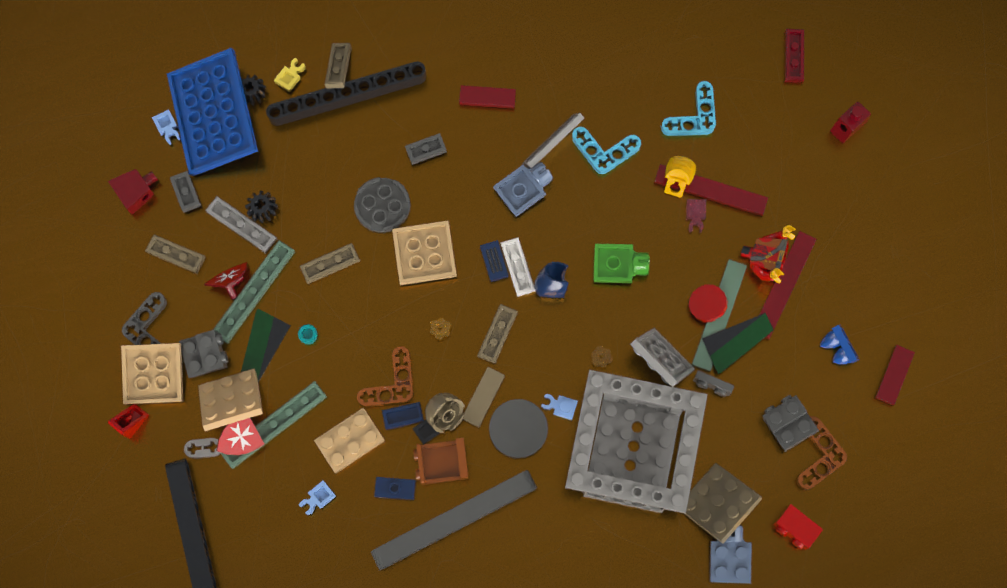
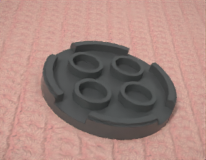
M380 177L364 183L357 191L354 201V211L359 222L365 228L379 233L390 232L392 229L399 228L408 218L411 207L409 194L401 183L396 180Z
M515 399L503 403L495 410L490 420L489 433L494 446L502 454L511 458H526L536 453L544 445L548 433V424L544 413L537 405L527 400Z

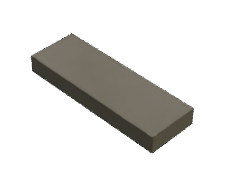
M332 43L325 79L326 88H344L351 52L350 43Z
M153 235L145 250L153 256L198 274L206 258L202 254L157 235Z
M350 243L301 265L300 268L307 284H310L360 260L353 244Z
M500 304L477 357L496 364L518 311Z
M487 367L464 412L462 420L478 428L480 427L505 378L504 374Z

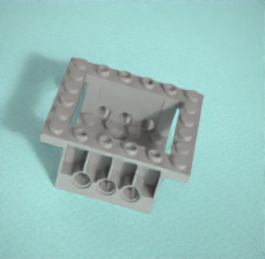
M589 370L565 488L584 492L583 497L658 513L670 510L685 514L708 394ZM685 411L671 489L666 487L679 417ZM635 422H639L643 426V430L639 433L632 430V424ZM629 442H637L639 450L636 452L630 451L628 448ZM631 460L635 463L633 471L625 469L624 463Z

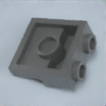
M217 330L197 334L194 337L179 341L188 378L227 368L228 356L225 351L223 352L221 345L223 344V338Z
M791 395L786 396L781 400V405L776 408L774 405L768 407L763 415V420L785 452L819 431L796 395L794 397Z

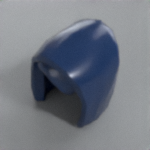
M561 262L548 263L539 272L535 280L534 288L537 295L548 298H564L569 284L568 281L564 280L568 265Z

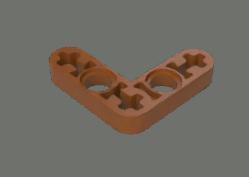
M399 346L392 353L395 385L361 389L357 394V401L361 406L373 407L401 404L412 400L414 391L411 358L407 348ZM400 351L407 354L403 357V363H408V366L401 365L396 367L397 364L400 365V359L396 357ZM400 370L408 371L406 379L401 380L398 378L397 375ZM396 389V393H402L403 389H406L410 394L407 395V398H403L402 395H396L397 400H394L393 390ZM386 390L391 393L389 400L383 401L380 399L382 391ZM377 391L376 397L378 402H375L374 398H369L366 403L361 399V397H364V393H367L368 396H375L373 392Z
M810 416V418L816 423L819 431L822 430L823 432L816 438L814 435L809 438L823 457L798 475L797 485L803 490L813 488L847 460L846 452L820 419L814 416ZM826 436L830 440L829 446L823 447L820 445V437ZM834 445L835 449H833L832 451L835 454H841V457L839 458L841 462H839L838 460L834 461V454L832 453V451L827 453L826 450H829ZM818 464H824L827 467L825 474L817 472L816 467ZM811 474L816 476L809 481L810 485L802 483L804 480L802 476L805 478Z

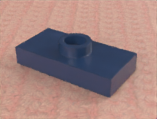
M376 477L374 497L414 500L416 480Z

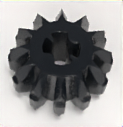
M247 74L246 79L241 77L247 105L249 102L252 106L255 105L256 101L261 103L260 98H265L264 92L267 90L266 86L263 85V80L258 79L256 75L251 78Z
M261 190L259 195L253 192L254 198H247L249 204L245 205V208L248 210L247 215L252 217L255 222L259 219L263 223L265 218L271 221L270 215L276 216L274 210L278 209V205L275 204L276 198L271 197L269 192L265 195Z

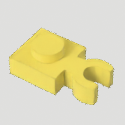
M296 58L291 61L290 68L285 66L274 79L276 84L289 93L301 79L298 73L304 72L306 68L304 63L300 67H296L298 63Z

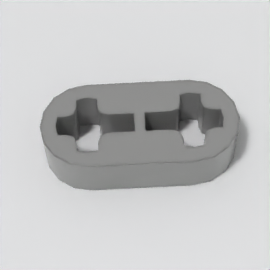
M216 438L190 440L184 446L185 454L193 459L215 457L221 454L216 449L215 452L206 449V447L212 446L213 442L218 445V439ZM194 444L198 448L202 447V450H196L195 454L189 451L190 448H193Z

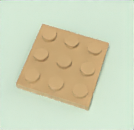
M449 221L392 229L400 285L457 277Z
M181 343L121 346L123 404L183 401Z
M255 369L198 385L202 425L205 431L263 414Z

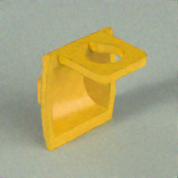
M683 156L670 158L665 170V178H668L664 190L666 194L679 198L683 196L686 184L690 185L696 172V164L691 159ZM679 182L680 190L673 191L670 185Z

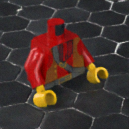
M787 225L782 231L757 238L754 247L743 246L741 257L750 258L751 269L762 281L781 282L780 277L784 275L782 270L789 249V243L786 239L793 240L795 238V235L791 233L796 230L794 227Z

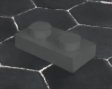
M440 133L405 146L412 165L447 152Z
M188 171L170 177L183 213L201 206Z
M699 370L693 379L694 382H697V386L704 389L711 388L715 390L714 393L723 397L726 395L730 396L734 389V385Z

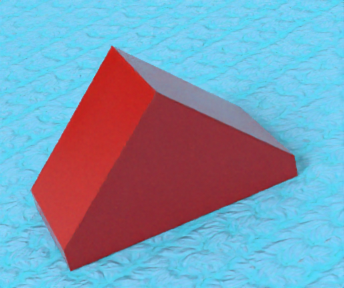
M133 404L110 419L108 424L121 435L130 439L145 422L149 414L136 404Z

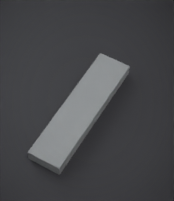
M573 114L523 162V165L527 169L533 168L584 119L582 114Z
M218 196L215 197L205 210L212 217L265 254L277 240L274 235Z

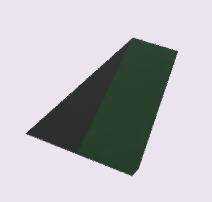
M257 309L241 372L255 369L259 382L291 325Z
M766 313L702 338L719 374L770 334L773 328Z

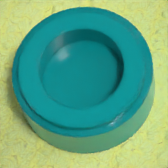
M306 324L300 327L298 337L302 343L312 344L317 340L318 332L313 325Z

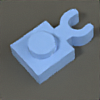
M169 109L152 117L161 136L165 134V140L169 145L172 144L170 141L171 136H176L178 140H181L178 132L174 130L178 126Z
M545 394L544 398L549 399L551 403L549 405L542 404L541 408L544 410L555 409L553 415L572 420L577 400L559 395L558 400H555L552 395Z
M321 481L308 492L311 498L309 500H302L299 506L303 507L305 504H309L310 508L305 513L310 515L314 512L316 505L321 509L334 499L336 495L325 481Z

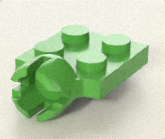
M595 244L594 282L632 283L634 276H646L649 274L650 256L648 253L635 252L633 244Z

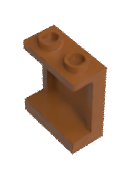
M464 438L423 445L419 443L416 444L417 449H413L414 460L418 461L419 468L416 469L417 481L420 480L422 485L469 479Z

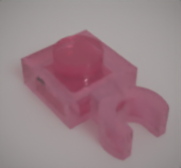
M687 199L686 219H692L688 227L689 232H692L694 225H697L699 232H702L704 225L700 220L706 219V200Z

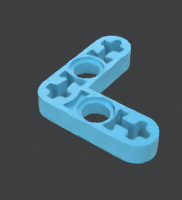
M702 81L696 87L697 116L668 117L664 119L661 125L663 134L666 136L708 135L714 131L716 119L714 93L711 83ZM702 87H705V89L708 90L706 93V98L704 99L703 91H700ZM708 104L711 110L704 112L700 106ZM705 117H708L709 129H706V126H704ZM678 122H680V130H678ZM691 122L694 127L691 130H686L683 124ZM668 123H671V126L675 127H673L672 130H669V128L666 126Z
M577 127L572 133L574 144L599 174L608 173L637 153L641 147L640 138L636 135H629L604 152L586 128ZM577 133H579L580 135L584 134V140L586 142L584 146H582L584 144V141L581 138L577 139ZM629 141H631L632 143L636 142L635 148L633 146L627 148L629 146ZM589 146H593L597 152L590 155L586 152V149ZM619 150L623 156L620 159H616L612 153ZM601 161L602 163H605L606 161H608L605 166L606 168H599V162Z

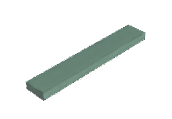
M278 240L213 329L221 333L223 341L226 343L231 341L295 253L294 249Z
M728 260L719 285L728 300L727 310L721 318L715 319L716 321L706 322L692 366L707 372L711 371L713 362L702 338L725 330L747 265Z
M315 381L255 426L264 445L327 398ZM260 448L242 455H227L221 453L229 466L234 469Z

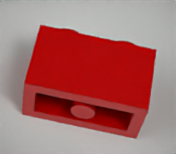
M792 504L784 509L773 524L777 527L775 530L784 537L786 535L793 540L792 544L800 550L802 548L805 550L809 549L823 531L820 526Z

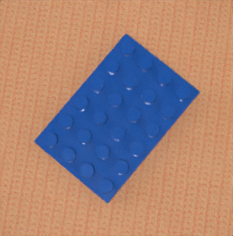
M232 48L167 73L189 175L195 176L258 152L235 51Z

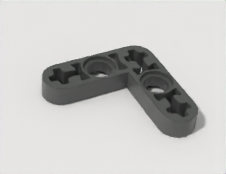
M159 292L149 295L122 327L123 335L135 345H141V341L146 337L151 339V344H161L145 330L166 307V298ZM155 298L160 299L161 304H155L153 300ZM149 305L155 311L152 312L149 308H147V306ZM144 311L149 312V318L146 321H141L140 314ZM130 327L134 328L139 334L138 338L128 331Z

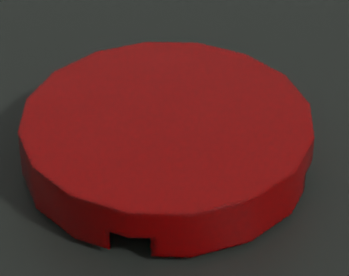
M705 284L692 292L689 298L691 313L697 320L702 322L716 321L715 319L721 318L727 310V297L722 289L715 285Z

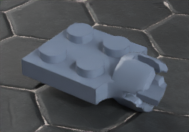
M539 162L530 169L522 165L493 186L515 217L546 196L543 188L553 178L549 169L546 170V166L542 162Z
M739 525L723 544L718 540L710 541V582L751 584L752 543L744 541L742 525Z

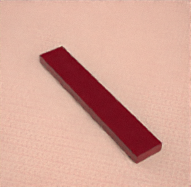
M660 164L654 183L666 186L668 178H665V165ZM698 175L694 176L690 185L686 184L684 190L685 193L759 216H763L769 198ZM679 182L670 185V188L679 191Z
M801 231L798 232L785 259L782 270L784 275L780 277L781 282H774L759 314L766 313L773 331L817 240ZM773 331L770 334H768L765 338L769 340Z

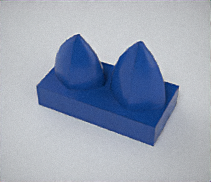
M841 325L833 327L832 331L826 334L821 341L820 347L823 348L841 346L833 357V362L836 364H848L860 360Z

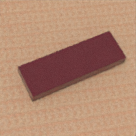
M804 29L785 30L784 82H804Z
M461 85L459 105L514 109L516 89Z
M895 345L875 399L892 406L895 405L915 352Z

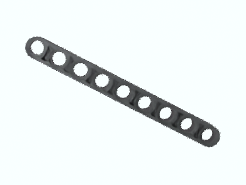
M526 470L372 550L371 555L378 569H385L537 489V486L530 472Z

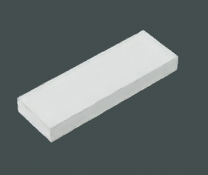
M519 238L501 242L500 245L517 297L535 292Z

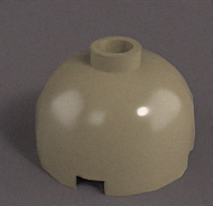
M439 393L432 397L426 405V420L436 432L445 433L444 430L447 429L451 431L464 418L463 407L465 408V405L453 394Z

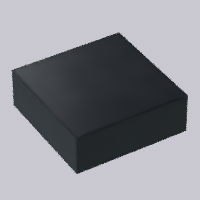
M427 420L412 428L422 444H427L440 435L439 432H436Z

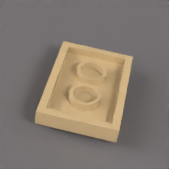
M362 408L314 441L336 474L385 440L365 409Z

